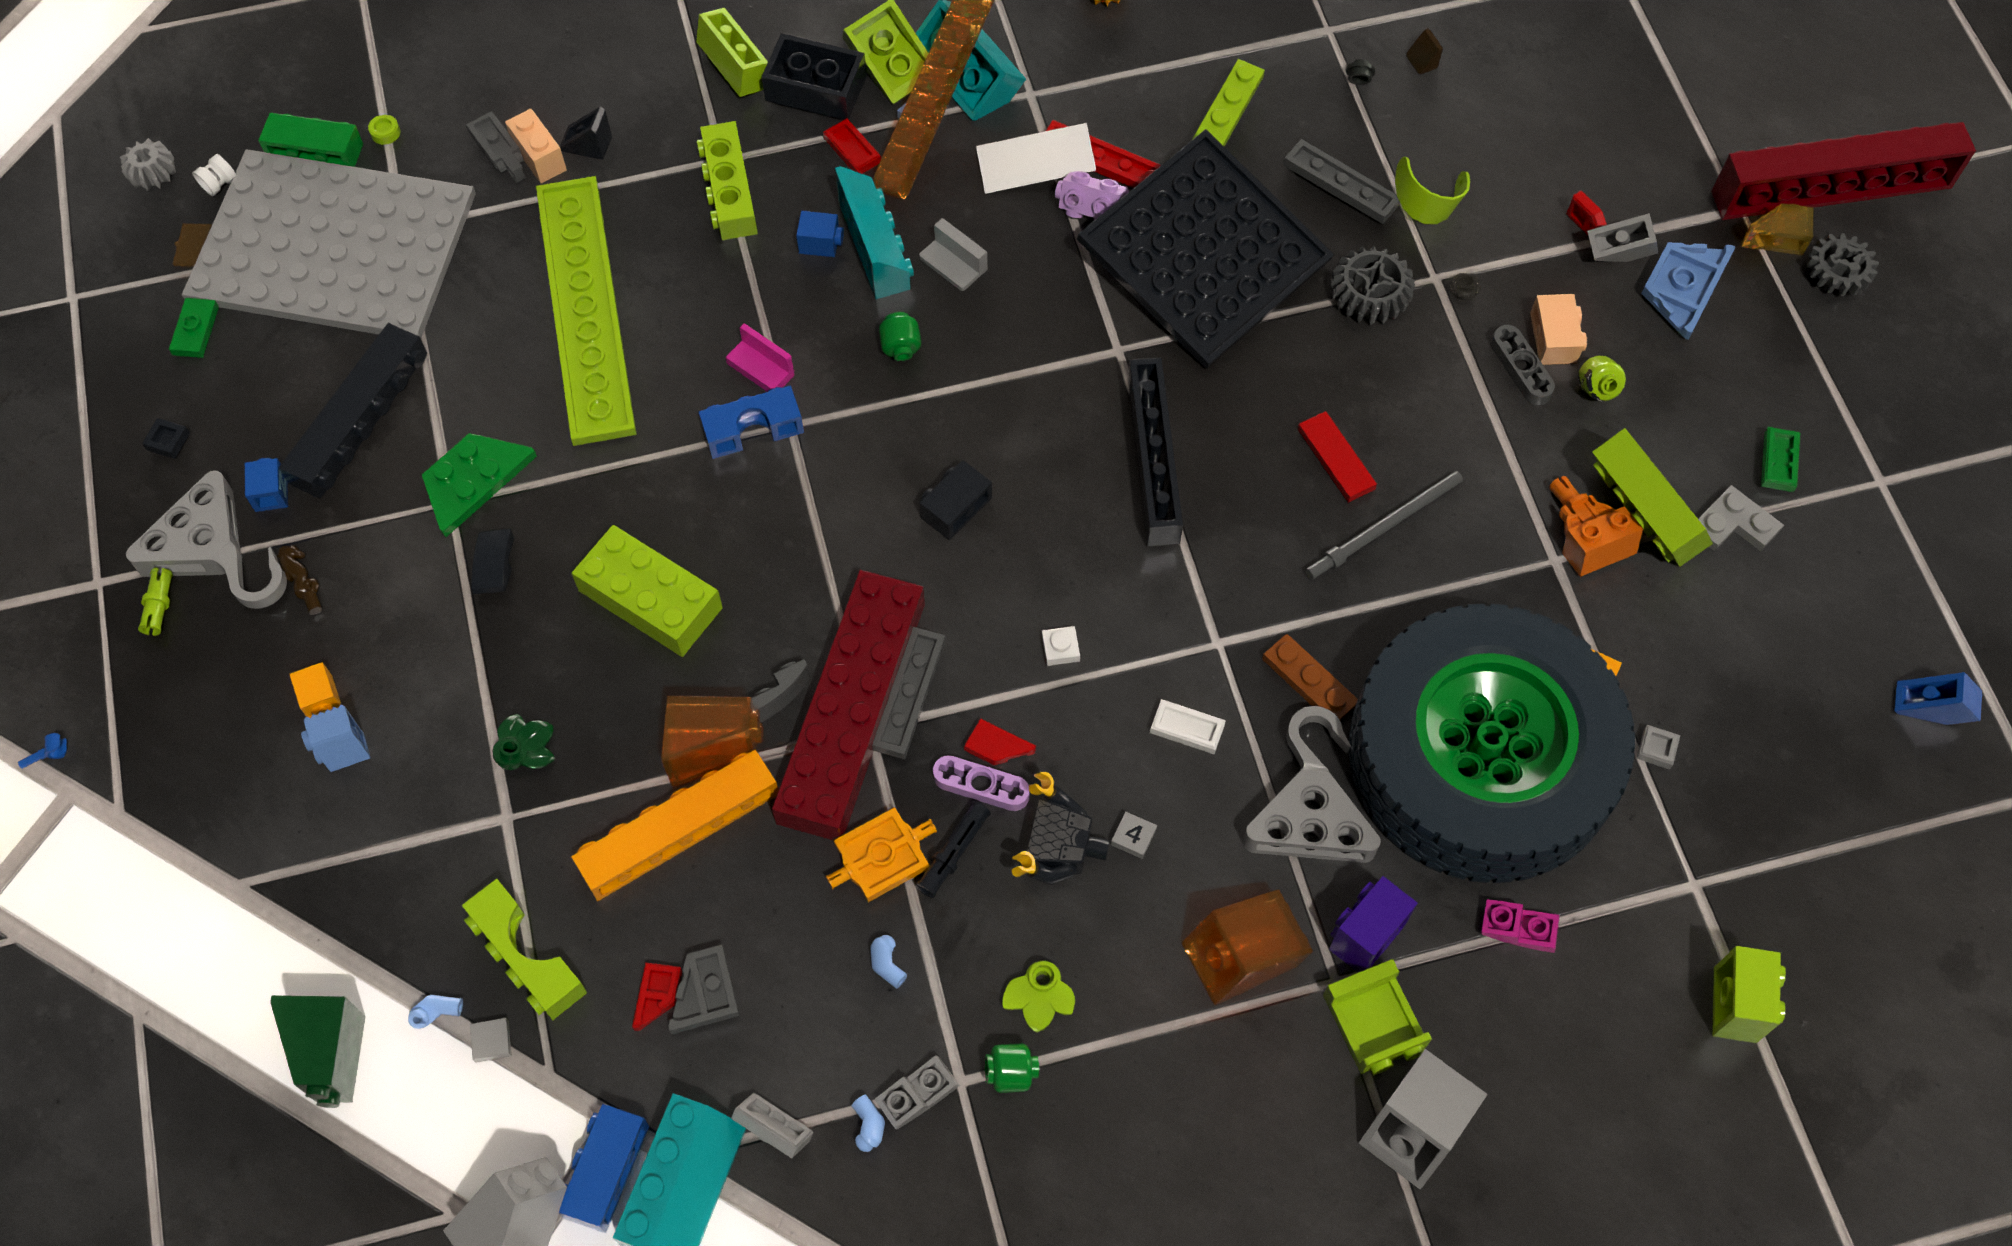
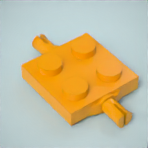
M894 807L835 839L834 844L843 859L844 867L825 876L830 887L834 889L851 879L852 882L859 886L869 903L925 872L929 867V863L920 850L919 841L936 833V827L932 820L929 819L912 829L911 826L902 820Z

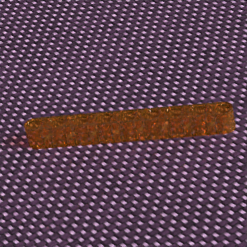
M952 0L876 170L873 182L876 189L881 188L884 194L901 199L908 196L994 0Z

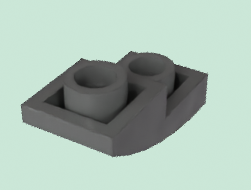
M804 659L797 663L790 662L782 666L778 672L774 673L776 687L764 688L757 692L753 698L749 699L752 713L758 724L781 711L805 687L810 676Z

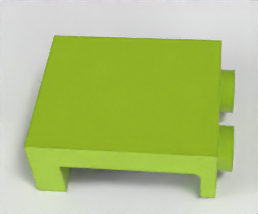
M1393 959L1327 986L1323 994L1360 1074L1372 1071L1373 1075L1385 1072L1394 1066L1393 1061L1405 1057L1406 1061L1414 1060L1421 1056L1432 1040L1429 1032L1423 1033L1396 979L1399 970Z

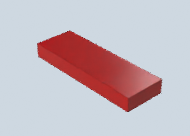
M1326 411L1298 425V431L1348 503L1376 489L1377 483Z

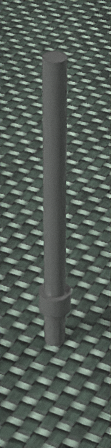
M1458 471L1451 473L1340 547H1332L1323 554L1322 559L1305 569L1306 575L1309 579L1313 580L1330 568H1338L1346 562L1347 557L1463 482L1462 475Z

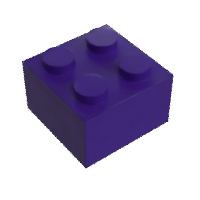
M1384 876L1375 885L1369 882L1363 888L1352 910L1348 907L1335 923L1336 927L1330 934L1334 940L1329 950L1357 973L1373 966L1406 926L1418 904Z

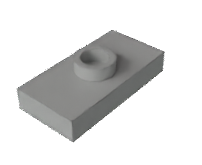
M752 1093L736 1107L731 1119L757 1135L762 1141L769 1143L790 1158H793L810 1142L814 1133L811 1129L755 1093Z

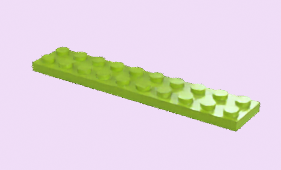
M596 176L536 186L573 446L637 435Z

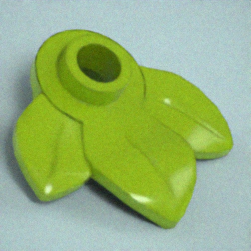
M1037 961L1030 965L1025 976L1017 977L1010 981L1003 995V1008L1006 1010L1023 1009L1025 1021L1035 1033L1049 1026L1055 1012L1063 1015H1072L1075 1006V996L1072 989L1061 981L1059 969L1049 961ZM1043 974L1047 975L1050 981L1046 985H1040L1036 978Z

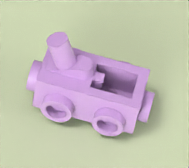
M1075 171L1070 172L1063 181L1060 180L1058 182L1055 198L1060 199L1058 208L1065 209L1066 215L1069 217L1081 218L1083 215L1093 217L1095 221L1129 193V189L1119 185L1114 180H1099L1090 177L1086 172Z

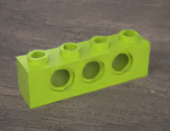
M736 121L700 127L702 139L697 140L700 158L706 157L707 163H701L704 181H711V186L706 187L709 205L715 204L716 210L710 211L713 229L720 228L722 240L758 234Z

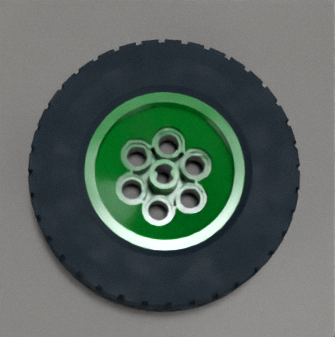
M1468 604L1465 608H1462V605L1447 608L1442 614L1438 611L1424 617L1422 622L1420 620L1416 621L1398 634L1380 653L1368 673L1356 703L1349 732V743L1351 745L1349 760L1351 773H1354L1352 776L1357 793L1362 794L1360 800L1368 814L1372 813V821L1382 833L1384 831L1387 833V839L1398 849L1402 847L1406 850V855L1418 863L1420 861L1425 862V866L1439 873L1442 871L1448 872L1447 876L1462 880L1467 877L1472 882L1488 883L1490 880H1493L1494 883L1512 882L1515 878L1517 881L1533 878L1537 875V872L1539 875H1542L1563 865L1576 856L1577 853L1581 852L1593 837L1596 836L1621 800V796L1624 794L1630 779L1635 755V732H1633L1634 723L1631 710H1627L1629 707L1624 690L1619 689L1620 682L1612 669H1607L1606 661L1597 651L1593 652L1591 650L1592 646L1579 635L1577 637L1572 635L1573 631L1559 622L1557 625L1552 623L1553 619L1536 613V615L1530 614V610L1518 607L1509 609L1508 605L1490 604L1485 607V604ZM1465 715H1473L1479 722H1471ZM1499 721H1507L1513 728H1505ZM1444 739H1454L1459 746H1451ZM1513 751L1523 752L1527 759L1517 757ZM1465 768L1472 773V777L1462 775L1458 769ZM1493 775L1503 776L1507 783L1498 782Z

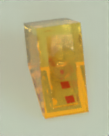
M1782 203L1750 225L1742 241V247L1803 255L1813 238V207Z

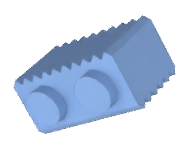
M340 704L338 708L333 707L331 711L327 709L325 713L319 712L318 715L313 714L311 718L305 717L304 724L306 730L301 732L305 747L308 751L312 750L317 763H324L330 772L371 758L364 733L345 706Z

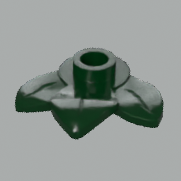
M514 714L500 724L497 731L499 741L494 745L492 752L494 761L501 768L514 770L522 765L530 769H539L555 760L552 752L545 748L553 735V725L551 723L536 720L525 724L519 714Z

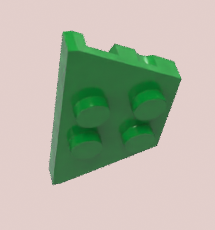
M469 433L426 470L422 477L442 535L448 537L537 457L535 450L532 447Z

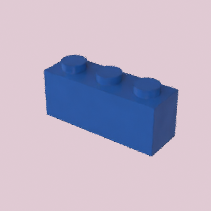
M602 1104L599 1113H593L587 1126L589 1137L584 1149L579 1148L572 1162L574 1173L569 1185L565 1184L567 1189L559 1214L564 1219L603 1233L607 1232L649 1128L648 1123L643 1117Z

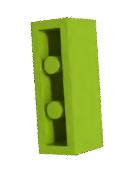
M725 8L699 14L696 42L739 97L762 91L761 77L768 61Z

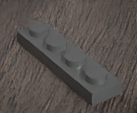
M1303 139L1284 158L1283 165L1382 224L1400 205V201L1395 193Z
M913 627L872 744L873 751L906 759L946 642L945 635Z

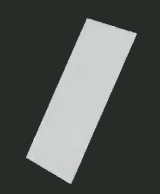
M1087 123L976 146L985 194L1063 178L1070 172L1082 171L1087 173L1096 171Z

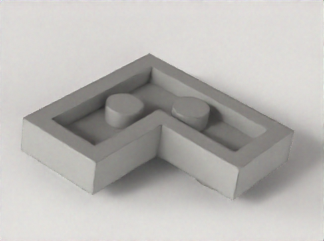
M1732 485L1698 519L1706 528L1713 544L1709 548L1713 551H1716L1734 531L1759 551H1762L1784 526V524Z

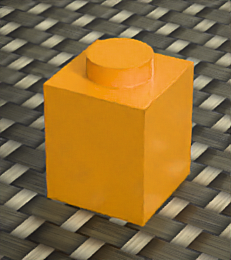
M323 662L290 674L299 707L305 716L311 718L313 714L325 713L327 709L331 711L333 707L338 708L341 702L333 676Z

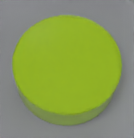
M379 115L373 118L368 125L373 141L378 144L386 145L393 143L400 136L401 131L398 122L391 115Z

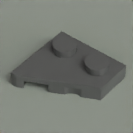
M718 945L687 954L683 967L682 982L679 984L676 994L677 1002L673 1017L668 1025L671 1035L740 1016L723 946Z

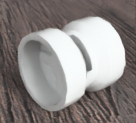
M218 154L209 159L208 165L199 167L192 172L198 184L211 196L219 193L222 185L225 183L230 184L232 179L237 176L232 167Z

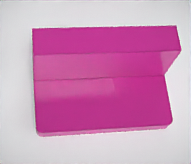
M744 323L739 328L742 341L726 356L727 364L767 392L776 387L783 388L795 376L791 355Z

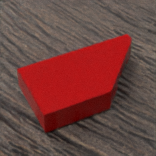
M1582 190L1573 195L1566 214L1587 235L1588 230L1607 225L1602 210Z
M980 719L966 742L964 750L995 766L1023 755H1034L1036 745Z
M645 963L632 1025L635 1031L642 1030L676 1005V994L683 971L681 967Z

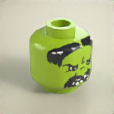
M1594 356L1581 366L1578 381L1580 387L1590 397L1598 401H1609L1622 392L1625 387L1626 377L1621 366L1607 356Z

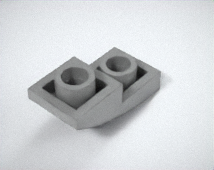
M935 1055L910 1076H903L876 1097L875 1101L897 1130L933 1107L960 1085L941 1058Z

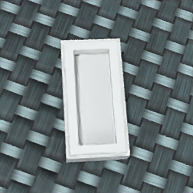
M1161 699L1150 733L1215 755L1226 720Z

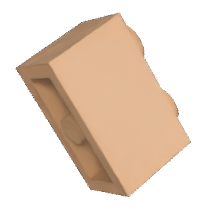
M532 109L505 121L508 133L519 146L525 163L541 184L567 171L559 145Z
M1537 295L1530 315L1539 360L1543 365L1577 364L1582 351L1586 350L1587 336L1585 332L1581 331L1582 311L1580 306H1576L1575 295Z

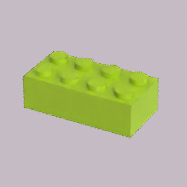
M1626 428L1592 452L1597 459L1593 466L1598 471L1600 477L1609 488L1613 485L1616 486L1612 490L1629 512L1633 509L1636 511L1632 515L1643 528V532L1649 538L1653 534L1656 536L1652 541L1668 563L1674 559L1678 566L1681 567L1713 544L1706 528Z
M615 525L609 528L571 573L579 592L681 657L686 654L723 608L717 589Z

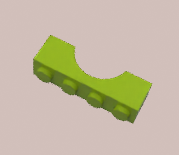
M495 879L462 905L469 915L464 919L465 923L476 936L483 932L490 942L484 945L497 963L501 959L506 961L510 968L505 973L518 989L525 985L531 995L526 999L538 1015L546 1012L554 1020L587 994L582 983L560 956L548 960H534L518 952L516 933L525 914L498 879Z

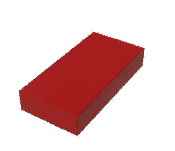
M848 118L823 132L824 140L851 170L863 174L882 162L881 155Z

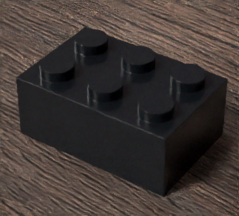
M781 33L761 77L765 101L843 120L848 118L849 120L867 77L865 53Z

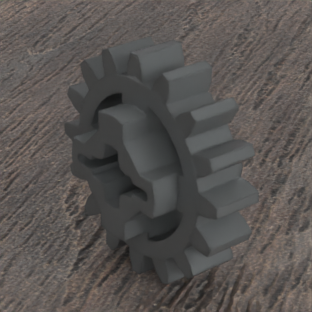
M1841 233L1838 239L1833 234H1829L1826 240L1819 239L1808 256L1810 260L1807 263V267L1813 269L1809 276L1810 278L1818 277L1820 279L1817 284L1818 287L1823 285L1829 286L1828 293H1832L1834 289H1837L1840 296H1844L1847 290L1853 295H1857L1860 289L1865 291L1878 273L1876 268L1879 262L1872 260L1876 252H1867L1866 247L1868 243L1858 244L1857 236H1853L1851 240H1848L1845 233Z

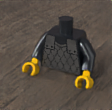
M1040 772L1034 774V777L1041 781L1042 786L1040 787L1038 784L1029 785V792L1033 795L1044 794V799L1039 798L1028 850L1012 857V859L1018 860L1022 864V866L1013 868L1012 874L1015 877L1027 874L1032 879L1052 885L1070 879L1075 874H1082L1085 857L1106 861L1110 840L1090 836L1092 818L1087 815V812L1075 800L1054 785V780L1049 773Z

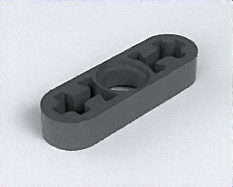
M1503 325L1497 328L1491 342L1492 349L1524 398L1534 405H1544L1549 402L1555 389V383L1518 328L1512 325ZM1516 360H1525L1531 365V368L1529 370H1521L1516 367L1514 362Z

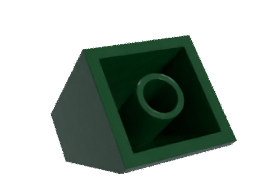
M271 995L270 1004L293 1084L303 1091L307 1098L317 1102L316 1105L320 1107L337 1108L340 1102L353 1103L366 1016L345 996Z

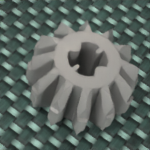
M148 138L142 144L136 141V146L133 148L125 147L126 154L120 156L122 173L136 189L143 187L149 191L152 186L160 189L162 182H171L170 175L176 173L174 157L171 151H168L160 141L152 142Z

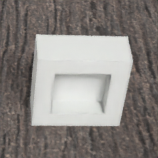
M1075 626L1042 630V641L1047 666L1080 662Z

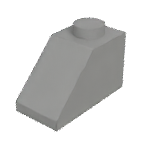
M1650 213L1587 231L1595 261L1629 262L1658 254L1657 240Z

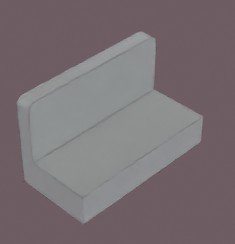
M942 218L934 225L935 240L920 252V260L959 290L964 291L988 270L987 251Z

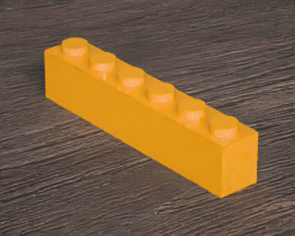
M756 749L750 753L739 754L731 760L728 766L719 771L713 770L706 773L697 784L690 788L677 790L666 802L659 806L653 805L646 808L640 813L638 818L628 824L622 823L615 826L609 831L607 836L597 842L591 841L582 845L577 853L571 857L598 902L775 798L779 792L777 782Z

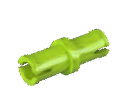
M159 568L151 569L148 590L142 596L141 604L144 608L138 630L145 635H150L151 628L153 629V636L161 634L164 611L169 608L170 599L168 592L173 573L165 568H162L161 576L158 575Z

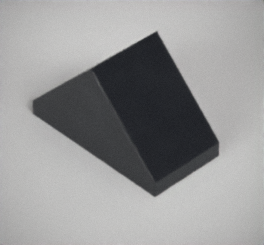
M600 106L568 125L560 144L561 151L603 160L612 139L605 109Z

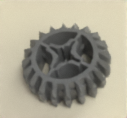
M1361 246L1358 253L1350 250L1347 257H1341L1332 273L1333 278L1331 279L1330 287L1333 291V301H1338V310L1347 309V318L1356 315L1358 323L1363 318L1368 319L1370 325L1375 322V319H1378L1382 324L1387 321L1388 317L1395 320L1399 313H1404L1413 298L1415 280L1412 279L1413 270L1407 269V260L1398 261V253L1389 255L1387 247L1382 252L1377 251L1375 246L1370 251H1366Z

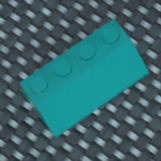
M938 0L916 32V35L941 71V74L936 79L974 121L1009 103L1026 81L1023 74L960 4L947 0Z
M841 166L836 167L835 174L839 206L875 299L910 290V277L914 276L913 267L910 259H904L902 255L904 245L899 234L894 235L892 230L895 229V224L891 212H885L883 207L886 203L882 189H876L870 176Z
M673 1093L612 1238L620 1246H700L746 1128L708 1105Z

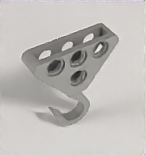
M210 471L205 474L135 541L126 552L127 559L143 577H150V572L153 568H159L158 575L160 576L162 568L170 570L173 576L226 574L233 595L242 605L249 608L258 609L274 604L283 595L287 586L286 574L279 565L275 552L269 547V568L272 573L270 583L266 588L258 592H247L244 590L243 557L240 553L234 493L219 471ZM207 490L208 492L195 503L196 495L201 491ZM180 513H185L183 517H181L173 526H171V521L174 516ZM160 536L161 538L147 550L149 540Z
M1319 706L1305 707L1296 712L1291 718L1286 735L1288 746L1299 762L1301 771L1247 826L1243 839L1244 848L1251 853L1361 863L1370 862L1374 859L1380 846V837L1329 773L1328 768L1320 762L1303 742L1299 735V728L1306 723L1316 722L1328 729L1330 736L1346 754L1349 753L1351 745L1343 732L1339 718L1332 711ZM1307 800L1316 801L1321 808L1317 810L1310 809L1304 802ZM1272 829L1279 830L1284 834L1285 838L1274 839L1269 835L1268 831ZM1308 832L1314 833L1320 841L1315 843L1309 842L1304 838L1303 834ZM1348 836L1355 844L1351 846L1344 845L1338 837Z

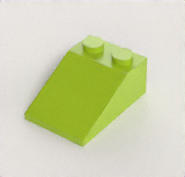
M888 0L843 31L842 38L849 49L865 53L867 74L892 105L941 74V71L894 0Z

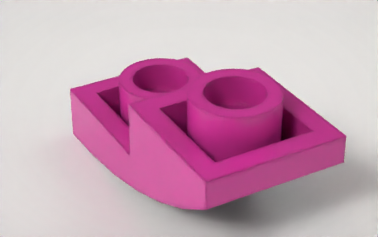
M1487 899L1482 935L1525 948L1555 953L1560 915L1523 910V904Z

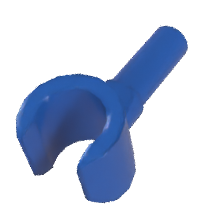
M58 733L46 735L45 748L18 761L19 767L23 769L45 758H63L67 752V739L60 740Z

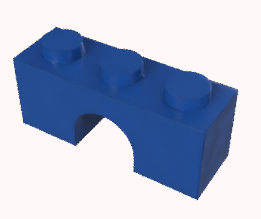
M791 385L783 388L776 387L762 394L744 396L734 402L712 405L705 410L698 411L712 459L743 451L740 436L743 430L751 425H762L768 428L773 441L804 433L802 417Z

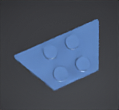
M1668 242L1641 294L1685 339L1689 340L1735 246L1725 245L1724 249H1707V244L1694 243L1693 245H1685L1683 243Z

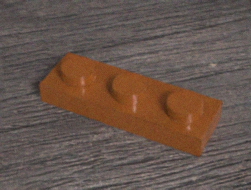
M1288 634L1284 635L1263 654L1262 660L1311 706H1319L1332 711L1339 718L1340 722L1355 709L1358 699Z

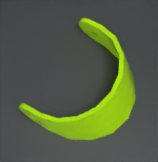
M1402 157L1396 168L1395 185L1397 197L1402 208L1412 219L1423 224H1438L1448 219L1470 188V176L1468 172L1462 171L1456 180L1454 197L1440 196L1430 192L1417 181L1412 173L1409 158Z

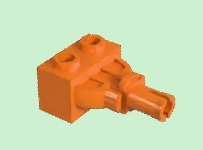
M1562 476L1560 480L1557 478L1550 484V491L1563 505L1559 512V516L1565 522L1564 532L1566 539L1562 554L1580 577L1637 554L1643 528L1625 506L1615 510L1607 504L1598 502L1593 495L1579 494L1566 476Z

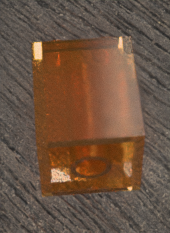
M667 696L662 763L671 786H681L703 777L710 771H719L728 766L737 755L757 750V744L763 743V723H760V712L758 709H754L751 697Z
M1279 889L1213 910L1182 942L1214 1005L1223 1003L1296 968L1313 952L1306 935L1302 932Z

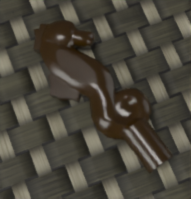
M294 545L282 546V548H279L277 557L280 558V565L286 574L287 581L292 582L294 580V593L297 598L304 599L309 614H319L322 611L317 597L319 583L315 578L307 579V569L296 560L303 559L306 554L299 551V548Z

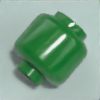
M891 313L879 325L881 349L885 355L893 357L897 361H906L911 359L913 354L921 348L918 322L907 313Z
M1025 1044L995 1045L992 1048L991 1054L985 1055L986 1083L992 1084L996 1092H1026L1031 1087L1032 1079L1039 1078L1038 1056H1031L1030 1049Z

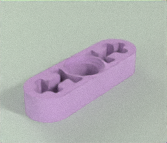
M943 756L934 764V781L943 790L1010 811L1023 809L1029 801V785L1019 776L954 756ZM949 767H953L955 775H951L949 780L944 779L942 771H947ZM964 771H968L966 785H961V777H964ZM977 776H986L990 779L991 786L985 791H978L972 787L971 782ZM997 781H1000L1002 790L999 789L998 796L994 794L997 789ZM1014 787L1019 788L1020 795H1017L1014 800L1009 799L1008 792L1006 791H1012Z

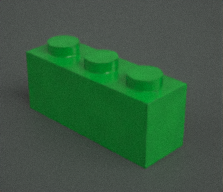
M269 113L258 140L263 151L266 153L355 167L363 147V141L356 125L347 122L339 123L319 118H304L291 114Z

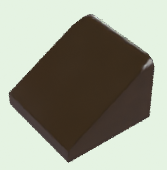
M1427 28L1410 47L1406 57L1418 74H1424L1438 68L1443 47L1431 30Z

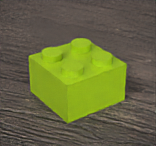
M1735 946L1714 966L1712 1036L1757 1043L1783 1022L1785 1003L1780 1001V988L1784 985L1786 971L1785 967L1781 966L1780 952Z

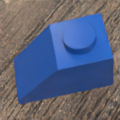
M1965 672L1897 681L1895 712L1899 715L1944 725L1981 721L1982 690Z

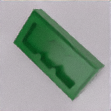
M185 298L169 347L172 355L203 358L219 309L216 300Z
M1773 427L1766 429L1764 432L1761 487L1788 492L1796 490L1798 484L1800 432Z

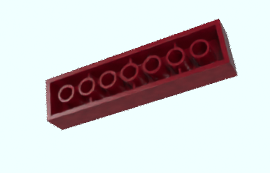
M1964 122L1942 123L1936 126L1921 128L1912 127L1892 132L1883 131L1877 134L1854 135L1840 139H1825L1818 142L1795 143L1781 147L1770 146L1752 151L1741 150L1729 153L1711 192L1721 219L1727 220L1764 215L1779 205L1781 207L1778 212L1952 189L1973 157L1976 149Z
M864 570L859 571L772 808L777 825L833 841L845 834L874 752L872 744L912 629L918 626L925 606L924 586Z

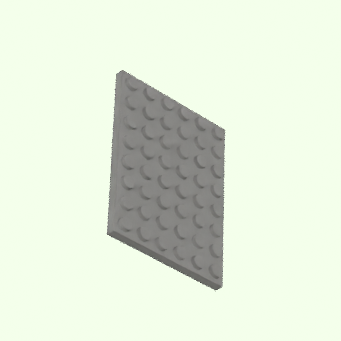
M246 149L235 172L237 176L231 181L183 290V298L216 300L220 308L373 334H380L389 322L422 338L475 198L476 192L474 187Z

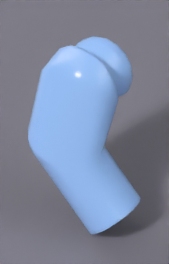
M882 935L875 938L870 946L872 969L897 989L905 981L907 974L892 963V952L896 946L894 939L889 935Z
M428 995L411 1009L408 1015V1023L415 1029H421L431 1024L442 1014L460 1016L463 1009V999Z
M864 1094L855 1100L851 1106L863 1121L860 1130L861 1134L857 1135L855 1139L856 1146L863 1152H870L873 1147H878L882 1141L885 1120L868 1096Z

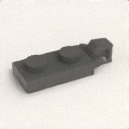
M492 111L466 124L470 135L500 173L507 170L515 183L526 178L523 167L520 164L524 159L519 146Z

